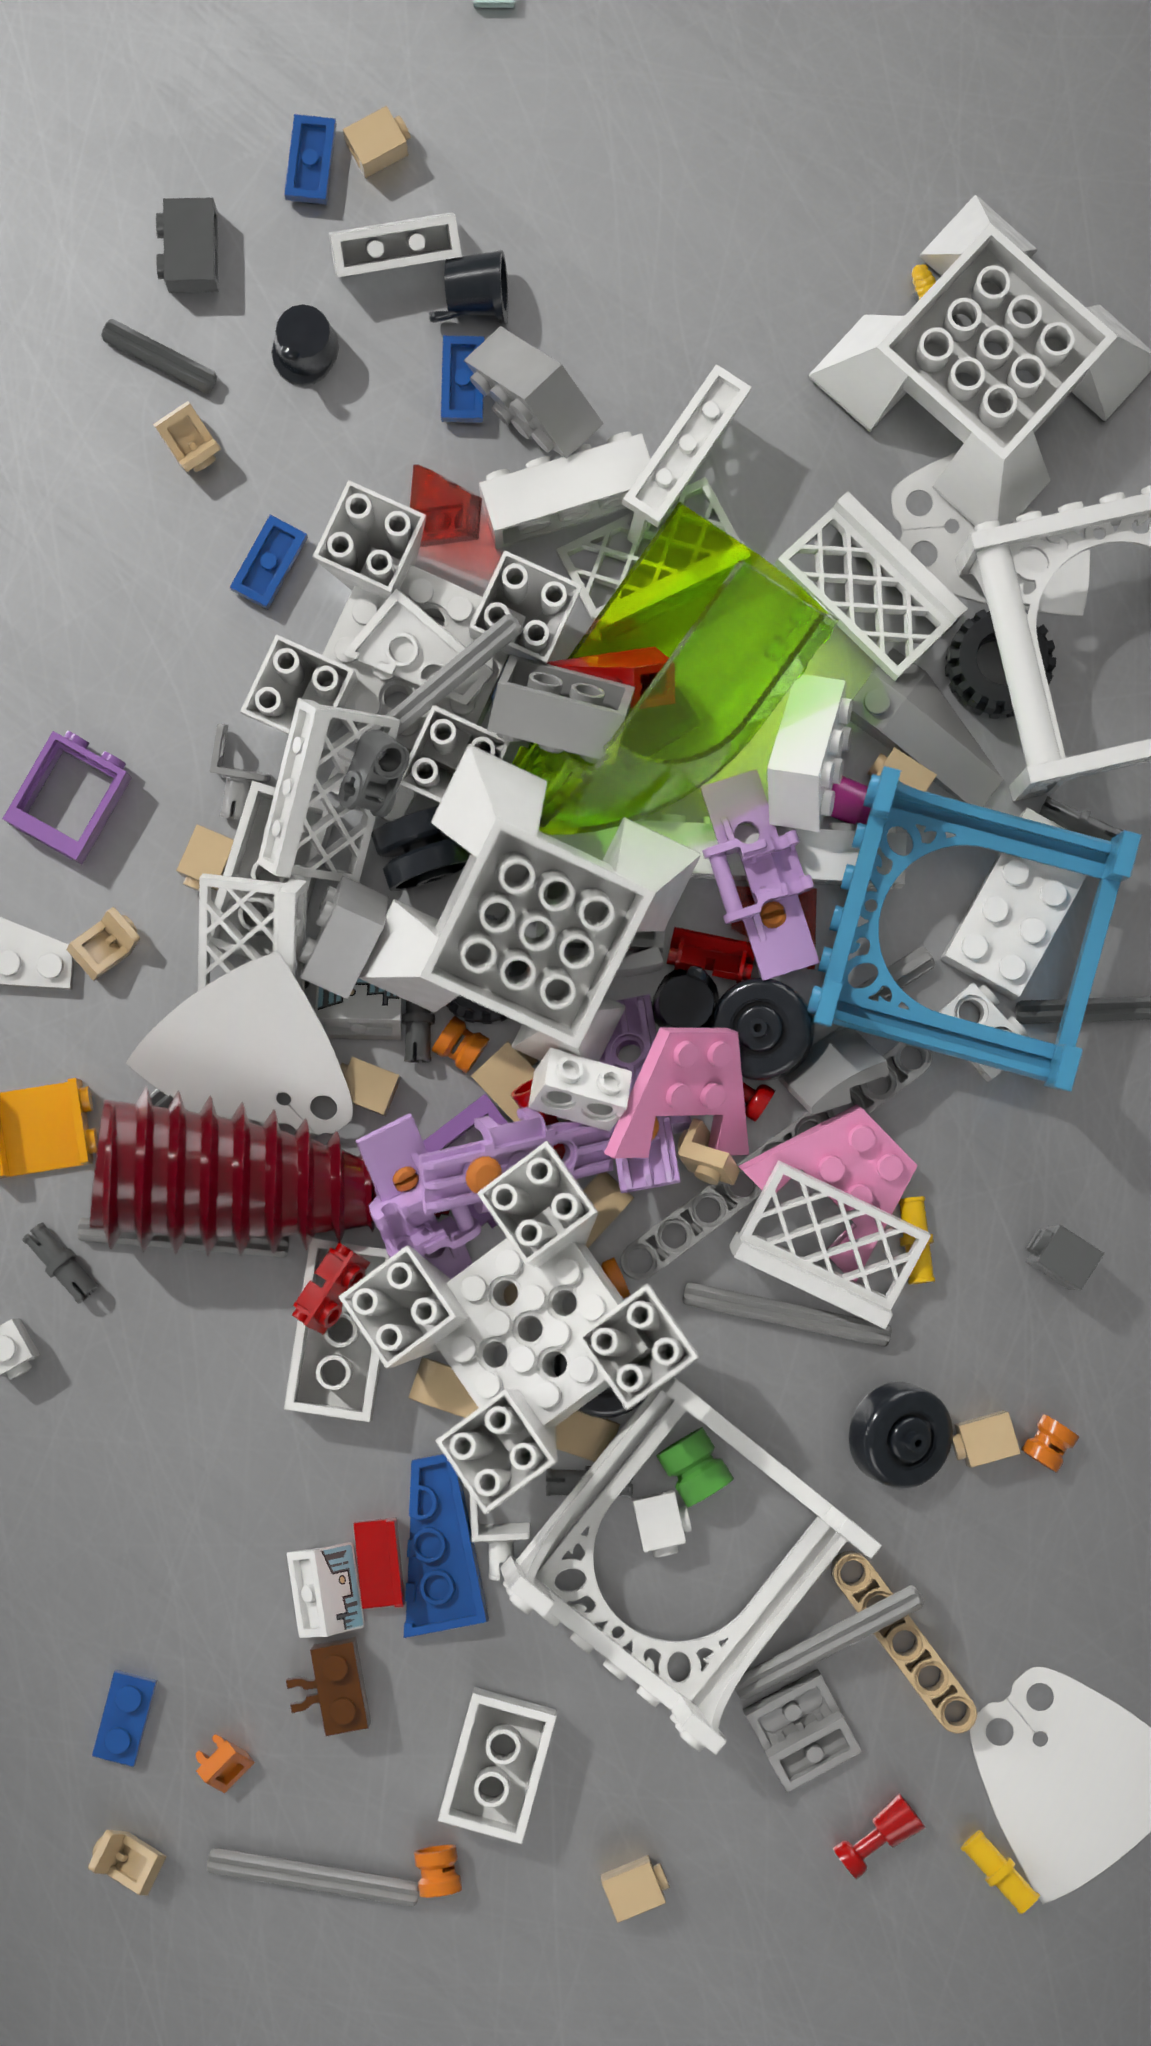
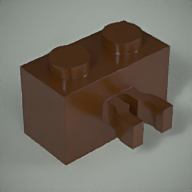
M356 1637L314 1644L310 1649L315 1679H307L305 1677L287 1678L286 1684L287 1689L299 1686L304 1690L317 1689L318 1693L307 1695L304 1701L291 1703V1712H301L308 1709L312 1704L319 1703L325 1736L369 1728L371 1717Z

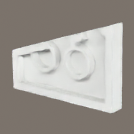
M396 588L342 655L422 686L467 647ZM484 664L446 697L469 705L495 674V671Z
M0 917V985L72 990L75 959L66 950L68 944Z

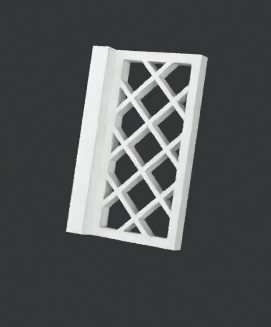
M716 364L623 498L622 505L634 512L627 540L638 546L652 524L658 528L750 394L751 386Z
M706 477L686 486L673 505L678 504L677 509L671 508L666 516L673 517L667 536L652 531H647L643 538L664 544L658 562L636 556L640 543L638 546L633 544L629 554L608 548L613 535L621 531L629 533L634 512L556 549L557 555L570 580L583 585L579 597L594 624V629L601 643L751 570L750 553L744 542L738 538ZM703 492L709 503L705 517L683 512L686 500ZM713 513L716 516L718 522L710 520ZM679 520L701 526L695 544L673 538ZM707 528L725 533L730 543L718 550L701 546ZM603 541L601 546L596 543ZM670 546L692 552L687 565L679 569L664 565ZM582 550L598 554L592 572L575 568L570 556ZM698 554L704 556V557H702V558L696 560ZM605 556L626 562L620 581L598 575ZM633 564L654 570L650 583L642 587L626 583ZM660 573L667 574V575H665V576L659 578ZM581 578L589 580L586 588ZM595 582L616 588L613 601L596 609L590 597ZM623 591L629 592L628 594L621 596Z
M848 491L837 500L833 508L774 563L894 681L943 634L945 635L968 609ZM831 524L843 536V547L822 546V530ZM814 539V545H807ZM798 553L815 554L816 573L802 572L790 560ZM823 555L844 556V574L824 573ZM852 557L866 558L872 564L873 576L852 575ZM824 583L845 584L846 602L831 601L825 595ZM853 584L872 585L874 587V604L854 603ZM882 586L896 587L902 593L903 606L882 604ZM854 612L875 613L876 632L862 631L855 624ZM883 614L903 615L904 633L884 632ZM912 615L925 616L936 629L930 635L913 634ZM884 641L905 643L906 658L899 665L885 654ZM913 643H921V644L913 651Z
M298 698L257 864L275 876L290 878L291 875L334 881H340L342 876H345L359 883L376 816H373L370 810L360 808L363 813L360 824L348 832L340 817L351 809L343 808L341 805L334 809L326 794L341 784L350 766L344 767L337 752L354 740L357 744L361 735L374 725L385 726L383 732L396 740L400 724L399 719L321 705L313 700ZM330 718L343 719L349 732L331 744L326 735ZM353 721L361 722V723L358 724L357 726H355V724L353 723ZM386 749L381 753L379 760L385 755ZM331 758L339 773L321 785L316 778L318 766ZM321 799L329 814L310 826L306 820L308 807ZM334 823L342 837L324 850L316 835ZM310 840L318 855L305 865L294 864L298 848ZM348 846L352 853L348 871L336 870L330 858ZM324 863V865L326 866V868H322V867H319V866Z
M204 873L199 877L198 991L211 983L210 971L217 965H220L226 973L235 969L227 957L237 948L241 947L251 960L262 957L247 941L260 929L273 942L272 953L279 951L302 990L305 991V980L300 978L304 963L298 961V957L306 941L307 880L290 879L287 883ZM211 887L225 888L237 902L223 914L211 900ZM240 890L249 892L244 896ZM256 892L274 894V911L266 918L248 900ZM240 906L257 924L245 936L227 918ZM211 915L216 919L212 924ZM274 918V926L272 927L268 922ZM219 924L236 942L224 954L211 942V931ZM210 955H211V956L214 958V960H215L211 965H210Z
M778 1160L740 1232L736 1231L729 1247L734 1258L886 1329L893 1316L891 1309L931 1235L917 1226ZM783 1175H786L799 1182L803 1196L779 1204L775 1190ZM806 1185L817 1191L808 1194ZM826 1196L836 1199L841 1214L817 1221L811 1201ZM772 1197L774 1206L766 1208ZM806 1203L812 1223L788 1231L782 1211ZM844 1204L854 1209L846 1212ZM777 1213L783 1230L782 1234L766 1239L753 1233L761 1218ZM865 1214L873 1217L878 1232L855 1239L849 1220ZM881 1221L892 1227L884 1230ZM844 1222L850 1241L826 1249L820 1229ZM815 1231L821 1251L807 1256L795 1253L791 1239ZM904 1232L916 1238L909 1252L892 1257L887 1237ZM881 1240L887 1259L864 1267L857 1247ZM786 1241L788 1249L778 1245V1243ZM853 1250L858 1269L844 1274L833 1271L829 1257ZM824 1259L826 1267L816 1263V1261ZM901 1263H902V1265H901V1267H900V1269H899V1271H898V1273H897V1270H896L895 1265H898V1264H901ZM890 1267L894 1280L886 1295L871 1289L866 1275ZM861 1277L864 1285L854 1281L853 1279Z

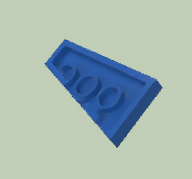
M444 1453L411 1460L410 1537L407 1547V1557H409L408 1582L406 1583L405 1601L407 1603L403 1638L486 1623L489 1621L475 1546L474 1542H472V1531L462 1480Z

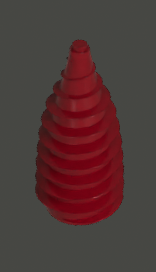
M146 1086L135 1104L104 1100L93 1180L89 1228L104 1230L110 1250H112L122 1232L136 1233L142 1252L146 1250L154 1235H168L175 1255L186 1237L201 1236L207 1256H209L218 1238L233 1237L241 1257L251 1238L266 1236L274 1256L282 1238L285 1236L299 1234L307 1251L314 1235L317 1233L333 1230L338 1242H341L347 1229L369 1226L373 1233L376 1225L368 1205L377 1197L361 1154L356 1156L342 1150L337 1131L324 1145L311 1139L307 1119H304L296 1132L290 1134L280 1130L275 1109H273L264 1124L259 1126L248 1121L243 1102H241L231 1119L220 1117L216 1114L211 1095L199 1113L186 1111L179 1090L168 1108L153 1106L148 1087ZM450 1210L437 1212L434 1215L436 1219H440L441 1215L449 1216Z

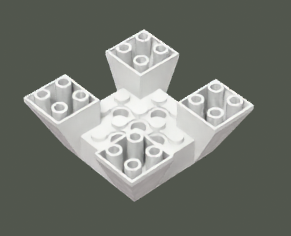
M976 194L919 256L941 276L905 316L864 315L808 377L869 432L908 393L964 443L932 488L974 526L998 520L1000 526L1013 523L1016 517L1028 507L1051 481L1034 432L1071 392L1103 421H1106L1151 372V349L1100 304L1086 308L1030 259L1036 253L1037 248ZM1024 312L1031 318L1032 323L1021 324L1014 319L1012 313ZM963 314L971 320L972 325L961 327L954 322L952 316ZM988 342L997 343L1002 347L1004 353L992 355L985 349L984 344ZM1016 371H1029L1034 376L1035 382L1030 384L1021 382L1016 375ZM967 373L974 378L975 385L964 386L957 381L955 375Z
M348 480L313 554V559L352 590L322 655L276 634L240 713L288 735L298 698L313 700L321 705L385 716L393 709L386 705L389 695L394 692H403L409 697L420 686L342 655V653L396 588L429 616L438 617L443 620V628L466 647L503 616L512 614L520 622L523 631L485 663L495 671V674L469 705L445 697L435 706L432 705L426 714L396 738L398 742L406 747L410 757L409 765L400 785L440 803L468 744L503 760L511 742L499 738L494 732L487 731V729L481 727V724L492 703L491 697L510 655L544 664L548 663L583 585L504 550L483 597L415 567L427 518L425 514ZM330 718L326 734L328 739L342 726H346L343 719ZM353 721V723L355 724V726H357L358 724L361 723V722Z
M468 744L431 823L469 851L471 855L439 920L393 899L386 914L384 928L359 979L434 1013L461 995L522 1023L512 1048L542 1061L551 1047L599 1062L626 1008L625 1005L605 996L636 932L664 931L702 854L625 817L603 860L538 831L547 780ZM560 881L566 884L565 891L559 898L549 899L543 896L544 889L549 883ZM495 902L505 904L507 911L502 918L491 920L484 916L485 910L490 904ZM542 921L547 926L541 936L530 938L524 935L525 928L529 923ZM581 939L586 942L584 950L579 955L569 956L564 953V948L569 941ZM522 960L528 964L526 971L520 976L512 977L505 973L507 965L512 961Z
M548 1141L544 1142L477 1193L507 1238L473 1264L450 1279L411 1246L407 1245L339 1296V1299L387 1369L440 1350L479 1409L438 1438L436 1443L484 1514L492 1511L557 1463L556 1426L611 1386L626 1410H629L699 1358L695 1349L649 1284H646L624 1301L586 1246L598 1211ZM514 1283L518 1289V1297L512 1305L508 1306L504 1300V1291L508 1285ZM572 1292L576 1296L577 1307L571 1315L567 1316L562 1309V1301L567 1294ZM538 1318L542 1324V1334L537 1340L532 1341L528 1335V1326L532 1320ZM504 1344L508 1351V1357L506 1362L499 1367L494 1361V1351L497 1346ZM562 1353L567 1360V1368L558 1377L553 1372L552 1362L558 1354Z

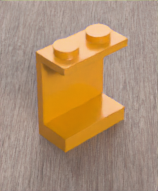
M71 1078L67 1079L68 1082L0 1093V1179L94 1164L93 1154L97 1153L98 1136L96 1129H89L87 1112L93 1111L92 1095L89 1086L83 1087L82 1080Z

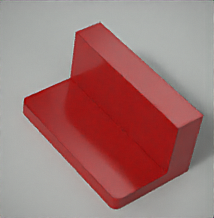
M397 1517L354 1522L362 1609L394 1606V1608L404 1607L405 1593Z

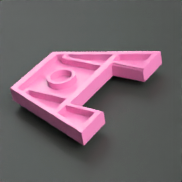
M659 1028L628 1098L627 1109L619 1118L604 1154L614 1159L649 1158L656 1116L714 1115L708 1147L730 1153L731 1156L749 1155L738 1032L729 1028Z
M857 1104L738 1167L763 1190L779 1160L892 1214L918 1165ZM783 1175L775 1190L776 1193L791 1179L790 1177ZM829 1197L838 1206L837 1200ZM844 1204L846 1212L854 1209ZM867 1214L851 1219L853 1223L850 1226L855 1239L878 1232L875 1219ZM881 1221L883 1229H885L887 1224ZM845 1230L828 1248L849 1242L847 1231ZM878 1241L857 1247L863 1266L867 1263ZM853 1250L829 1257L843 1273L858 1269Z

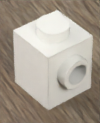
M20 1318L11 1319L0 1325V1377L7 1375L9 1380H13L31 1370L33 1367L30 1361L40 1356Z
M674 1490L633 1498L632 1502L643 1551H652L654 1558L678 1553L677 1545L686 1543L684 1533L690 1532L692 1529L687 1507H678Z

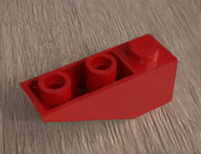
M655 646L550 661L547 663L634 686L635 690L630 708L674 702V662Z

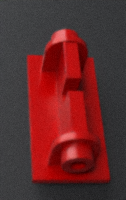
M674 927L666 964L674 965V970L677 971L678 969L687 970L690 966H698L704 970L713 971L712 976L735 980L736 983H739L741 980L751 978L754 954L750 942Z
M340 1242L335 1249L330 1247L315 1271L317 1275L326 1280L325 1284L321 1288L309 1280L293 1304L296 1309L292 1316L310 1329L324 1335L326 1330L338 1321L342 1313L343 1303L339 1296L365 1277V1270L371 1262L354 1253V1251Z

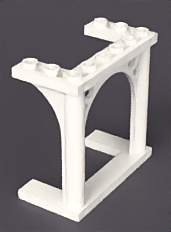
M1151 485L1141 489L1142 494L1126 498L1124 492L1113 493L1100 498V504L1084 507L1083 502H1073L1059 507L1058 513L1042 516L1041 511H1033L1016 517L1017 522L1000 526L998 520L978 524L974 527L975 532H970L955 559L958 575L973 574L986 598L1027 767L1009 785L1013 802L1054 793L1066 780L1151 761V739L1066 758L1039 649L1036 628L1037 611L1043 591L1054 573L1068 560L1090 548L1106 544L1125 543L1151 549V520L1147 533L1137 534L1132 529L1133 522H1136V526H1139L1146 519L1151 518ZM1119 525L1116 532H1114L1113 526ZM1101 529L1104 531L1105 537L1103 539H1096L1093 531ZM1061 539H1063L1067 543V549L1056 553L1045 541L1059 544ZM1024 548L1039 550L1047 559V568L1040 572L1028 569L1020 561V550ZM1017 576L1025 581L1034 582V591L1025 595L1023 593L1024 582L1019 584ZM1024 605L1029 606L1027 614L1025 613Z
M672 1377L646 1397L517 1560L510 1555L500 1570L505 1579L503 1585L507 1588L506 1592L510 1595L509 1599L518 1608L528 1615L535 1610L554 1627H557L562 1622L573 1631L569 1638L588 1654L595 1649L607 1658L603 1665L612 1674L622 1681L627 1675L640 1685L636 1692L654 1707H657L660 1702L672 1711V1715L669 1718L676 1724L675 1728L681 1732L680 1736L699 1752L706 1747L716 1755L727 1741L719 1730L721 1716L731 1694L753 1660L848 1541L870 1559L882 1545L675 1377ZM687 1410L818 1516L747 1606L729 1624L710 1635L698 1639L667 1641L644 1635L632 1629L615 1615L607 1605L598 1587L594 1571L593 1554L597 1531L606 1511ZM588 1526L587 1535L581 1534ZM577 1543L583 1547L584 1555L580 1560L572 1557L562 1559L567 1551L573 1554V1549ZM566 1569H578L586 1576L583 1586L573 1591H564L556 1587L555 1578L558 1573ZM584 1596H589L595 1601V1607L592 1611L585 1612L587 1610L585 1605L580 1603L572 1605L569 1601H577ZM607 1621L603 1629L596 1624L599 1622ZM617 1626L624 1629L623 1635L619 1638L612 1635L613 1628ZM726 1639L720 1646L719 1641ZM630 1641L632 1652L625 1647ZM653 1648L660 1653L658 1673L654 1670L652 1659L649 1656L644 1659V1652L647 1649ZM701 1648H708L713 1652L708 1657L703 1658L707 1664L701 1670V1663L696 1653ZM676 1652H683L688 1657L690 1663L688 1677L682 1682H675L668 1673L669 1658Z

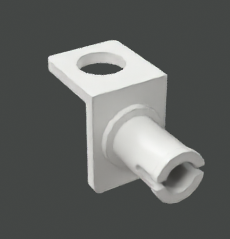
M470 1493L472 1542L484 1541L488 1543V1578L500 1581V1563L504 1564L510 1555L514 1557L513 1541L530 1539V1523L479 1525L478 1504Z

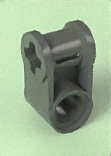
M373 729L363 734L357 742L351 764L340 785L339 802L341 806L351 810L359 807L370 810L373 816L386 817L394 806L396 793L409 765L410 757L406 747L381 730ZM386 749L385 755L379 760L381 753Z

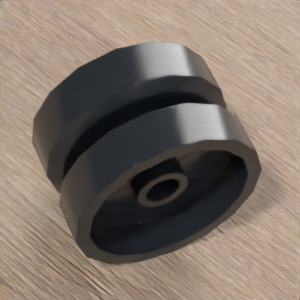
M438 806L405 815L372 831L371 836L379 856H398L389 861L383 868L390 891H400L427 885L447 878L464 869L471 853L431 823Z

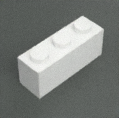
M452 212L329 232L337 277L462 257L456 216Z

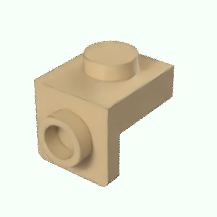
M188 401L153 424L179 465L186 472L191 469L198 472L208 467L216 460L214 454L221 450Z
M112 907L106 911L101 921L70 942L66 950L89 977L95 981L129 956L140 940V936L137 934L134 923L127 916L121 915L115 907Z
M694 1118L689 1129L684 1130L679 1138L678 1157L687 1170L694 1173L698 1179L712 1185H717L719 1181L734 1185L740 1173L739 1167L730 1153L708 1147L710 1131L702 1120Z
M106 1830L104 1835L94 1845L93 1857L88 1865V1869L96 1874H107L136 1894L148 1896L167 1856L129 1832Z

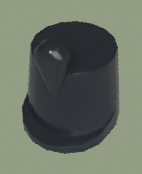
M503 250L446 259L444 276L448 311L429 312L430 322L438 323L469 314L497 316L499 323L506 325L508 321V280Z
M304 304L292 306L284 311L277 321L271 352L274 367L279 375L291 384L311 385L325 378L337 359L339 351L337 335L323 312L314 306Z
M690 966L687 970L678 969V971H671L663 978L653 996L652 1008L656 1024L659 1028H709L714 1007L719 1000L717 985L710 975L698 966Z

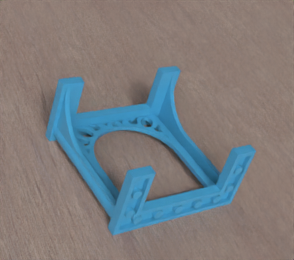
M884 766L880 776L872 774L863 806L871 809L867 824L858 823L852 848L860 850L855 866L847 864L840 889L848 890L844 907L836 905L829 930L835 931L837 934L833 948L824 946L818 971L826 973L822 987H813L807 1012L814 1014L812 1023L825 1027H830L832 1024L1041 1080L1044 1081L1043 1086L1052 1089L1072 1091L1083 1051L1082 1048L1076 1047L1091 988L1119 886L1122 881L1131 876L1142 835L1124 830L1108 841L917 790L899 781L901 770ZM916 825L925 826L924 833L929 831L936 832L935 839L929 844L922 843L921 834ZM897 826L908 832L913 846L908 855H898L890 848L887 841V833L890 828ZM946 832L954 834L956 836L946 838ZM977 846L1100 879L1055 1044L933 1011L913 1000L899 987L889 973L881 953L879 919L890 887L909 865L922 856L942 848ZM878 847H880L884 856L892 861L891 871L886 875L880 874L876 868L877 866L879 868L882 867V858L877 853ZM869 881L872 882L877 892L867 891ZM866 901H876L877 909L873 912L867 911L865 908ZM860 916L869 920V922L857 927ZM859 938L868 939L870 942L868 954L858 955L848 960L849 954L856 952L861 945L856 943ZM863 963L873 964L878 970V975L870 986L857 989L849 984L848 976L854 967ZM882 986H886L891 990L890 1002L884 1000L881 996H879L878 1001L869 999V996L877 993ZM903 1002L909 1009L900 1008L898 1005Z

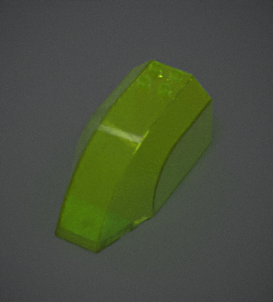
M679 501L567 658L571 659L655 646L669 659L634 708H630L627 718L614 736L603 746L606 754L596 764L583 760L579 754L567 751L561 753L545 751L539 747V744L530 742L528 748L520 746L512 764L547 780L538 831L546 835H572L618 827L624 817L637 821L676 803L697 790L729 764L751 741L795 680L804 674L809 661L819 647L831 637L833 628L839 620L805 588L760 554Z

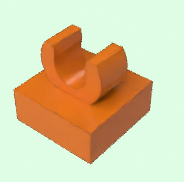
M215 1734L212 1740L217 1744L218 1749L210 1757L200 1750L196 1753V1759L201 1764L196 1772L206 1784L225 1793L255 1762L245 1750Z

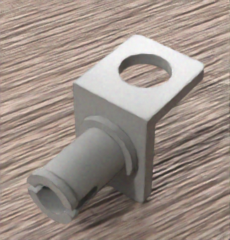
M217 724L210 772L223 774L222 778L226 779L222 809L219 816L232 817L234 803L236 802L233 819L240 820L252 781H270L271 774L222 766L228 724Z

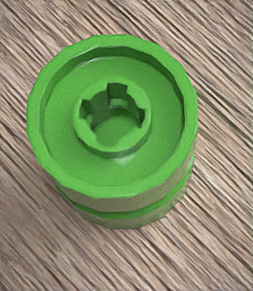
M703 1427L689 1433L656 1455L667 1475L677 1476L678 1481L675 1488L687 1507H691L706 1499L734 1480L722 1458H713L712 1453L715 1446Z

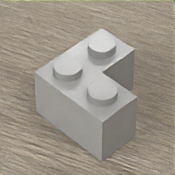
M342 876L337 888L329 886L319 906L321 911L316 921V924L321 926V929L316 939L307 938L298 957V961L304 963L300 978L348 999L384 928L389 897L345 876Z

